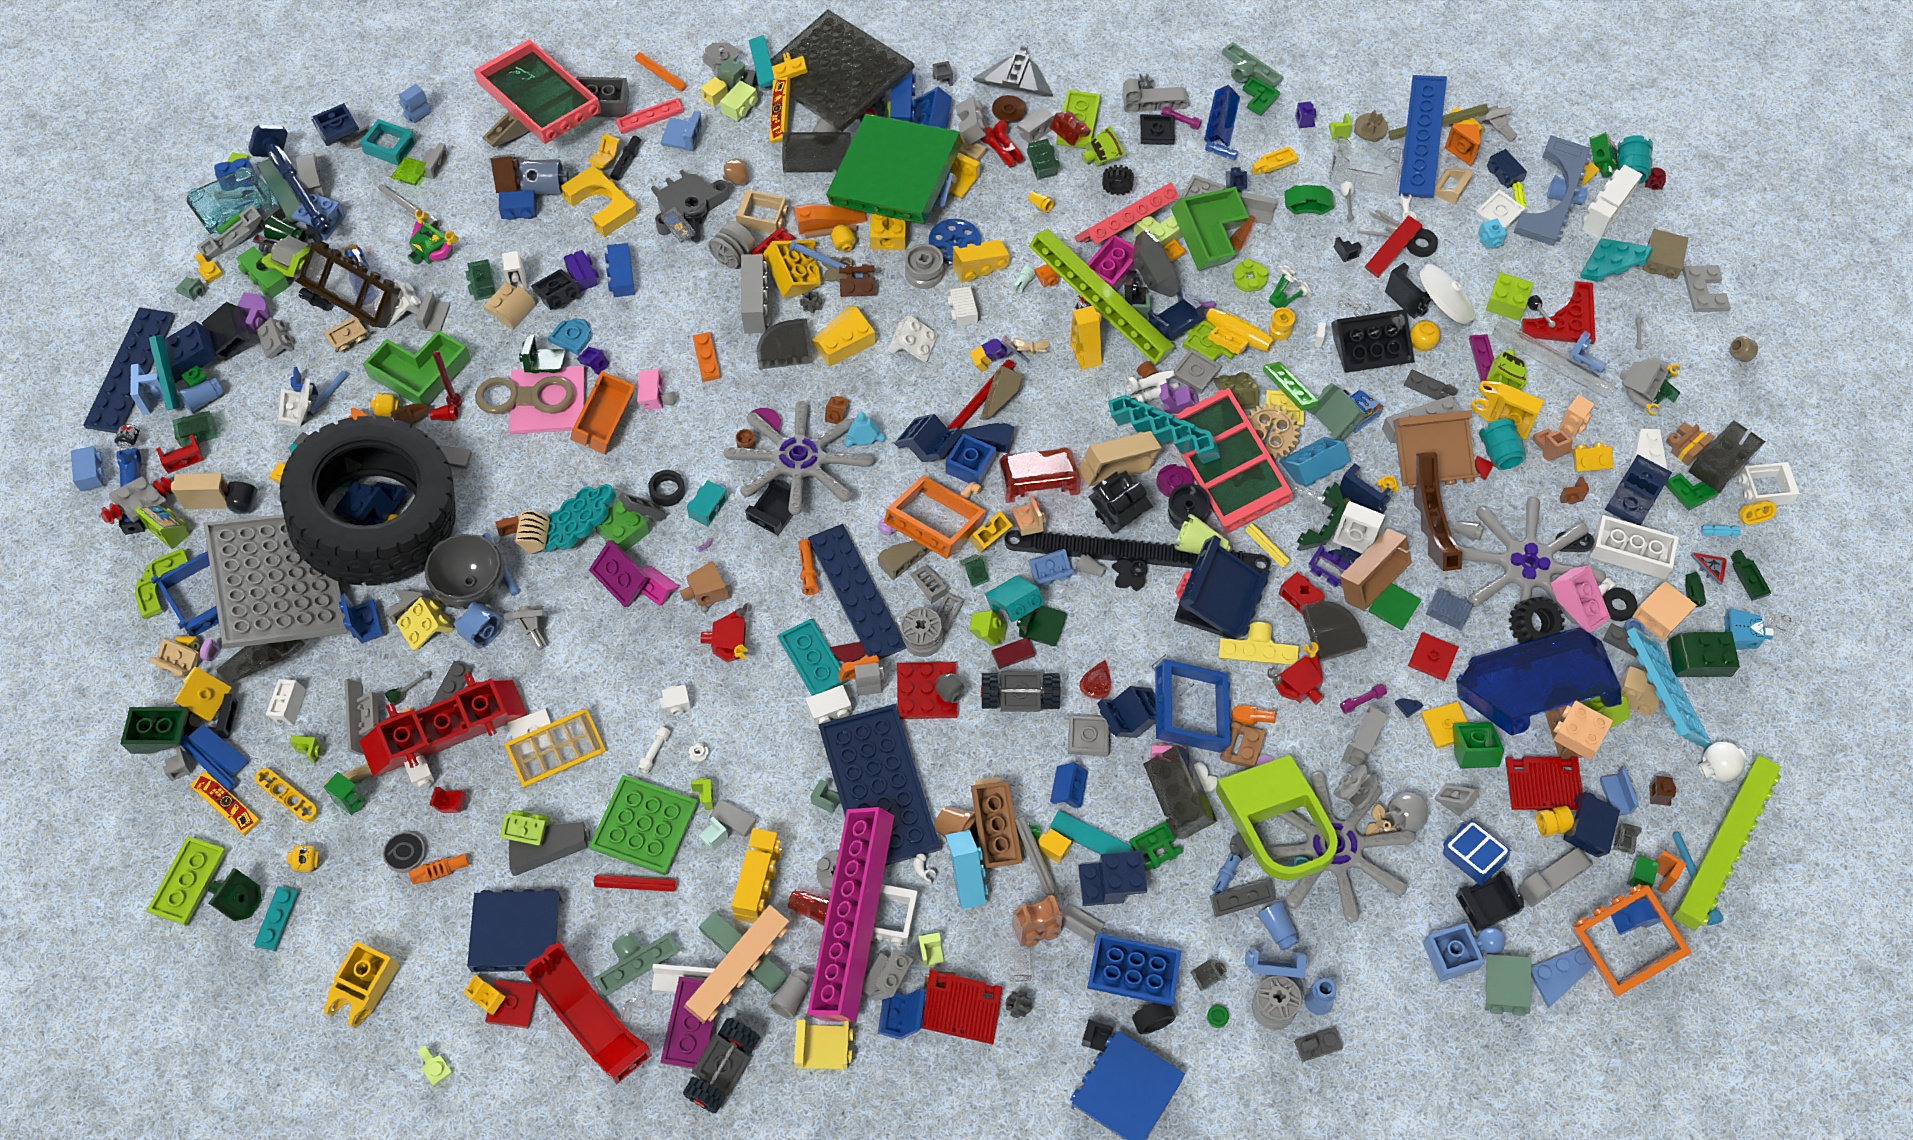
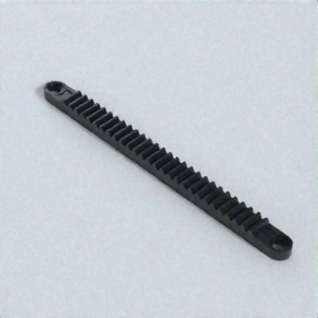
M1011 530L1006 533L1004 538L1006 548L1012 551L1049 554L1065 549L1067 556L1081 557L1082 554L1086 556L1088 554L1093 559L1128 560L1130 562L1141 560L1145 564L1193 569L1199 555L1176 550L1174 544L1167 545L1163 543L1160 545L1158 542L1152 544L1151 542H1136V540L1129 542L1128 539L1122 541L1121 539L1114 540L1113 538L1106 539L1105 537L1099 539L1097 536L1091 538L1090 536L1083 537V535L1076 536L1075 534L1069 536L1067 533L1061 535L1060 533H1045V531L1021 536L1020 531ZM1012 537H1015L1019 540V542L1017 544H1011L1008 540ZM1229 551L1258 572L1269 571L1271 562L1267 556L1243 553V551ZM1257 562H1263L1266 565V567L1260 569L1255 564Z

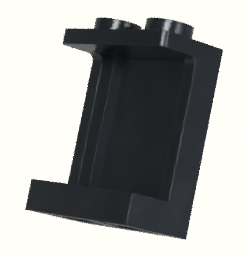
M1404 262L1391 271L1385 293L1402 309H1406L1407 313L1415 319L1418 316H1424L1428 312V306L1432 298L1427 291L1422 292L1406 277L1409 266Z
M774 479L769 482L768 488L754 506L749 505L745 510L746 519L779 536L793 517L788 510L791 488L780 480Z
M1504 871L1499 872L1496 877L1487 880L1482 886L1477 884L1470 888L1468 886L1462 887L1455 895L1476 932L1520 914L1524 909L1523 898L1520 894L1516 893L1511 878L1508 875L1506 876Z

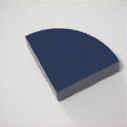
M1401 698L1395 701V705L1407 718L1424 706L1417 700Z

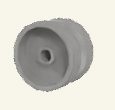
M918 244L907 251L905 255V277L908 283L919 289H929L941 282L943 278V255L938 248L930 244Z

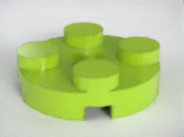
M1245 259L1235 266L1232 278L1238 289L1244 292L1255 290L1257 292L1265 287L1268 279V270L1258 262ZM1247 274L1253 275L1254 278H1247Z

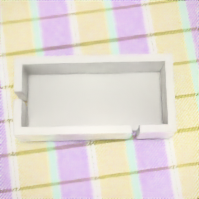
M1623 165L1620 170L1617 169L1612 176L1613 180H1609L1606 183L1605 191H1600L1595 199L1596 202L1590 204L1587 210L1589 213L1586 214L1582 221L1585 223L1582 230L1601 239L1632 198L1643 174L1626 165Z

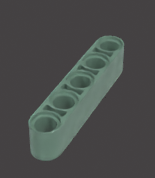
M270 158L257 163L261 175H263L265 182L276 198L290 224L298 222L292 219L291 215L300 206V203L287 181L282 178V175Z
M712 912L698 927L725 954H728L743 937L716 912ZM762 954L758 958L761 961L753 972L749 969L747 973L769 993L774 994L788 977L778 966Z

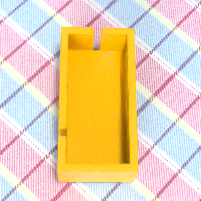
M753 828L748 847H753L754 850L747 849L731 904L735 920L753 924L767 908L765 901L771 897V879L775 880L777 874L776 861H780L782 856L781 841L778 839V834Z

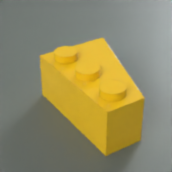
M1001 240L981 242L979 246L967 244L965 248L953 246V269L961 283L970 282L979 276H985L992 271L1006 268L1009 265L1010 255Z
M1094 306L1072 312L1070 344L1081 370L1102 365L1101 317L1099 312H1096Z

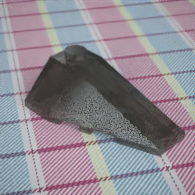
M299 639L245 646L217 668L216 671L231 684L290 658L305 643Z

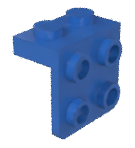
M345 594L340 595L341 602H339V607L345 615L343 623L347 630L350 629L354 638L357 637L361 643L384 636L377 605L374 600L354 606Z
M918 989L908 995L895 992L893 997L883 999L877 1034L902 1040L917 1033L923 1024L921 1015L926 1002L924 997L925 991Z

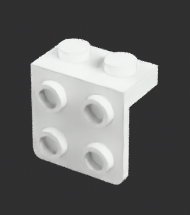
M394 280L395 286L401 288L387 327L392 326L407 310L418 314L421 301L416 297L414 288L409 283ZM384 291L373 301L376 311Z
M305 379L301 392L281 389L277 417L278 424L300 427L302 421H306L307 411H310L311 400L308 399L313 385H310V379Z

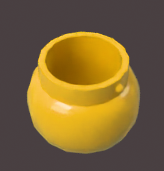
M1427 320L1417 322L1410 331L1412 347L1419 352H1428L1437 346L1441 337L1438 326Z

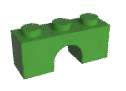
M253 246L236 258L239 263L237 267L243 275H249L248 278L254 285H259L258 287L264 295L268 294L271 298H274L290 286L286 277L279 270L270 269L263 271L267 268L261 262L264 256Z

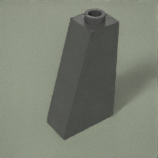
M584 822L546 826L542 846L509 840V869L512 875H520L586 849L587 841L591 839L590 829H586Z

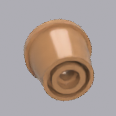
M948 806L941 810L935 822L936 832L946 838L945 835L970 830L974 842H977L979 835L975 811L968 812Z

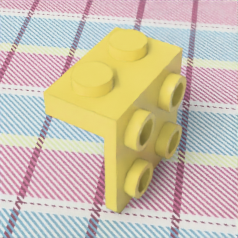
M420 597L397 621L398 628L412 650H418L436 631L450 633L454 629L450 623V618L441 609V604L436 599Z

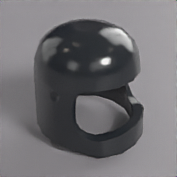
M229 482L227 486L229 494L226 498L227 508L237 514L249 513L255 505L258 489L245 482Z

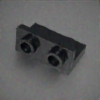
M1129 271L1124 284L1125 300L1131 306L1132 304L1144 303L1148 287H1140V277H1137V271Z

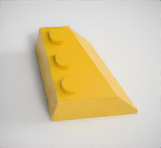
M795 240L797 244L815 251V240ZM772 241L763 255L783 298L796 297L820 286L819 267L816 265V259L796 250H789L792 241Z
M848 305L811 340V343L830 367L876 344L875 331L857 307Z

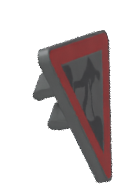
M256 235L252 241L259 244L258 249L261 252H264L265 245L268 246V253H271L273 245L277 243L261 235Z

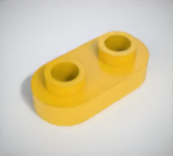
M1768 500L1745 505L1739 511V520L1748 525L1770 520L1775 516L1777 507Z

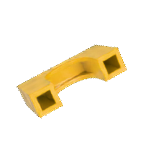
M594 165L560 186L563 198L572 207L592 195H604L611 199L610 204L591 217L594 228L603 237L608 236L637 216V205L635 202L629 200L624 191L619 190L611 179L608 180L601 169L598 170Z

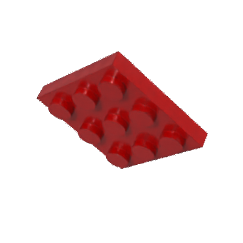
M956 662L897 663V711L900 719L957 718V702H945L935 690L936 680L940 675L944 673L946 675L950 673L956 675Z

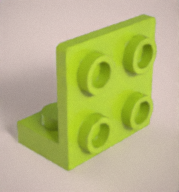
M512 810V813H505L499 838L542 846L546 825H554L555 822L549 821V816L532 814V817H530L529 812Z

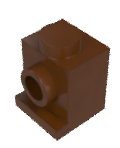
M1662 776L1654 778L1649 785L1650 804L1671 806V799L1676 795V786L1673 778Z

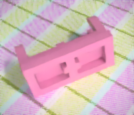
M659 369L639 371L637 402L639 405H644V409H662L663 401L660 395H663L664 378Z

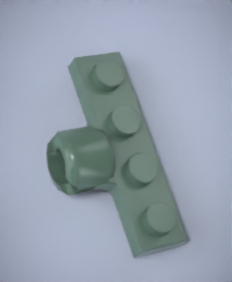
M1234 42L1223 48L1221 54L1236 63L1231 70V75L1236 82L1243 83L1252 76L1271 87H1275L1282 82L1284 76Z
M626 933L612 943V948L619 958V962L594 977L606 997L651 970L653 964H661L679 953L680 950L670 933L644 947L640 945L634 933Z

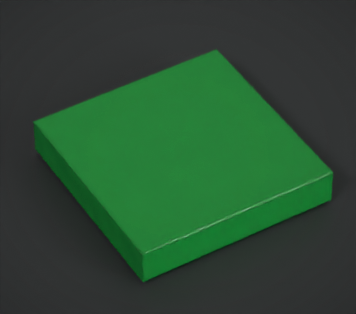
M1391 583L1373 602L1368 612L1403 631L1422 599Z

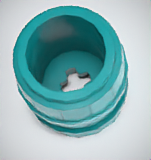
M1633 135L1625 137L1621 143L1620 141L1618 142V170L1623 165H1626L1643 174L1638 184L1645 182L1649 175H1651L1653 163L1652 140L1649 138L1645 140L1644 136Z
M1508 418L1498 419L1489 423V428L1486 430L1482 428L1479 431V436L1484 443L1487 456L1498 470L1511 469L1525 460L1526 451L1523 440L1516 430L1517 426L1513 419L1512 421H1509Z

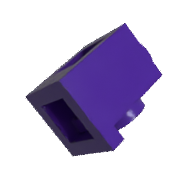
M1311 101L1300 102L1297 105L1295 118L1298 128L1315 127L1316 109L1313 108L1314 105Z

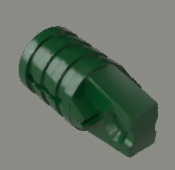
M1697 572L1687 574L1685 581L1687 598L1695 603L1696 607H1702L1706 604V597L1700 575Z

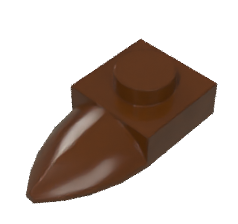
M420 403L410 404L390 412L394 422L400 420L412 424L420 420L427 413L429 405Z

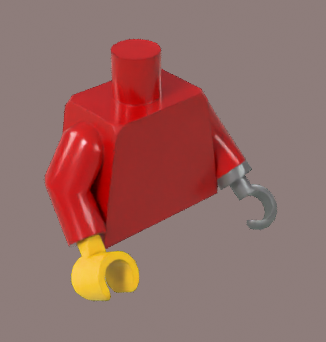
M749 602L745 603L743 608H738L718 621H714L712 632H701V644H711L712 653L725 662L737 659L745 660L747 657L744 652L748 651L745 647L746 623L744 616L747 607L748 611L752 609V605Z
M1311 642V651L1308 645L1303 647L1304 652L1310 655L1309 657L1305 655L1278 676L1277 674L1271 675V671L1275 667H1270L1267 675L1273 679L1272 682L1282 697L1296 700L1299 703L1309 698L1317 705L1324 698L1318 691L1323 683V673L1318 654H1315L1318 651V645L1315 642Z

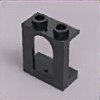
M224 694L223 702L218 709L220 713L216 728L208 727L220 738L230 737L238 701L233 694ZM190 711L188 712L183 736H189L199 728L190 724L189 717L192 714Z

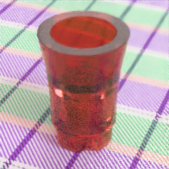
M795 889L790 895L788 909L824 926L830 898Z

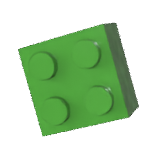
M618 501L608 509L609 513L606 520L595 526V529L606 542L613 540L625 552L648 535L649 529L647 522L637 512L625 510L622 502Z

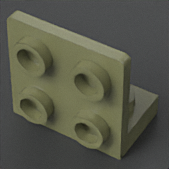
M1240 372L1236 375H1221L1218 378H1214V383L1219 391L1230 388L1242 410L1259 406V389L1248 373ZM1230 400L1221 405L1223 412L1228 409H1235Z

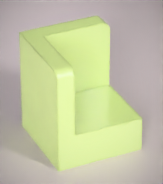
M934 933L918 936L923 967L943 963L940 934Z

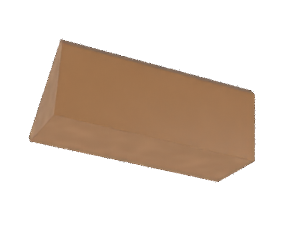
M1009 781L970 786L984 869L1021 864L1022 857Z

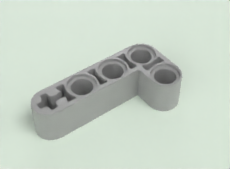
M1134 78L1127 79L1123 84L1122 98L1124 110L1128 113L1145 112L1147 110L1161 111L1164 106H1169L1173 110L1185 109L1189 105L1187 92L1183 87L1139 89L1138 80Z
M1578 847L1541 873L1536 872L1522 883L1518 892L1532 908L1550 896L1551 892L1554 893L1566 885L1567 882H1570L1586 871L1593 863Z

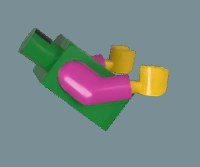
M420 209L416 210L415 217L418 221L415 222L409 241L412 253L408 255V259L413 264L420 259H423L428 264L446 259L449 252L453 250L452 243L459 241L458 236L454 235L452 231H447L444 236L427 222L424 224L423 221L429 218L428 213Z

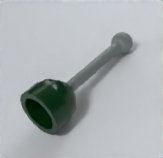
M427 671L423 672L421 677L401 690H388L384 693L390 703H394L395 706L402 700V693L423 679H429L430 673Z

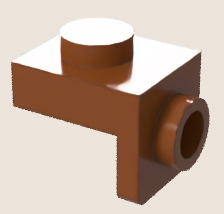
M840 396L831 397L826 405L825 422L833 424L841 422L849 406V400Z
M1579 477L1575 487L1563 489L1560 495L1561 503L1575 504L1585 499L1589 492V487L1585 483L1584 478Z
M518 516L503 518L495 522L499 536L517 533Z

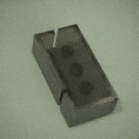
M783 132V172H833V169H836L837 172L851 144V132Z
M1733 420L1697 457L1688 472L1718 493H1721L1757 455L1766 441L1751 432L1741 446L1739 443L1748 429Z
M1176 745L1163 752V757L1158 755L1143 763L1164 816L1169 817L1166 821L1172 835L1184 840L1216 823L1217 819L1188 750Z

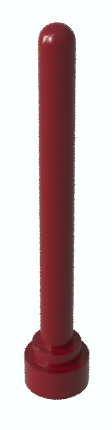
M434 351L433 357L448 394L446 402L447 404L451 403L460 407L462 404L461 397L453 389L442 356L439 351Z

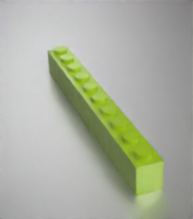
M1049 229L1036 233L1029 247L1087 302L1094 306L1102 316L1155 365L1168 357L1175 346Z
M1758 755L1752 762L1672 918L1694 931L1700 925L1703 927L1706 925L1710 918V915H1708L1709 910H1713L1718 902V899H1716L1717 894H1721L1726 887V883H1724L1725 878H1729L1734 871V867H1732L1733 862L1736 863L1742 855V852L1739 851L1741 846L1745 847L1750 839V836L1747 834L1756 827L1758 821L1755 819L1757 815L1760 816L1766 807L1763 803L1765 800L1768 801L1773 793V790H1771L1772 785L1776 786L1781 778L1778 774L1781 766L1761 755Z

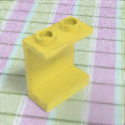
M797 1020L795 1068L847 1070L848 1063H852V1050H848L849 1042H853V1028H850L849 1021H844V1026L806 1025V1020Z

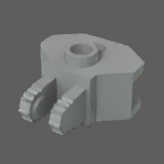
M713 42L705 48V53L702 55L703 63L712 68L715 77L720 80L718 77V67L729 57L736 62L739 56L738 49L730 43Z
M1364 764L1358 765L1349 774L1340 779V787L1336 788L1333 794L1339 799L1345 800L1354 810H1359L1373 796L1378 786V777L1375 774L1369 775Z

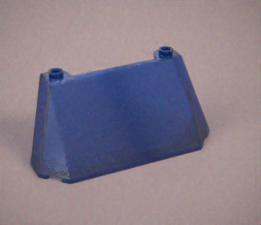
M1581 627L1472 657L1463 675L1460 674L1456 679L1458 698L1511 736L1523 733L1529 728L1530 716L1571 705L1575 701L1581 702L1600 696L1602 704L1606 707L1622 704L1621 686L1602 641Z

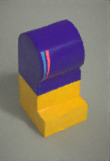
M992 339L972 350L970 355L975 366L981 372H984L988 369L987 365L1006 355L1007 347L1000 340Z

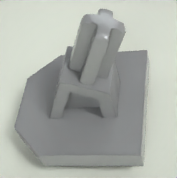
M1498 105L1488 108L1487 114L1477 116L1478 122L1489 120L1508 141H1512L1517 137L1515 131L1508 125L1506 117L1507 113L1512 112L1511 106L1498 108Z
M531 606L519 607L518 611L504 614V620H517L524 634L529 636L537 650L546 646V642L538 629L540 628L539 618L548 617V611L531 609Z

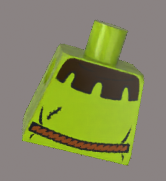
M1108 126L1085 145L1087 152L1081 154L1085 163L1093 160L1096 166H1100L1121 159L1125 152L1111 126Z
M1513 350L1501 352L1493 360L1487 380L1490 382H1500L1521 390L1527 384L1525 362L1515 357Z

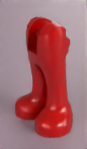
M1001 120L994 125L993 130L991 127H986V136L980 140L989 145L1005 165L1013 167L1014 160L1020 164L1024 161V157L1007 136L1008 124Z

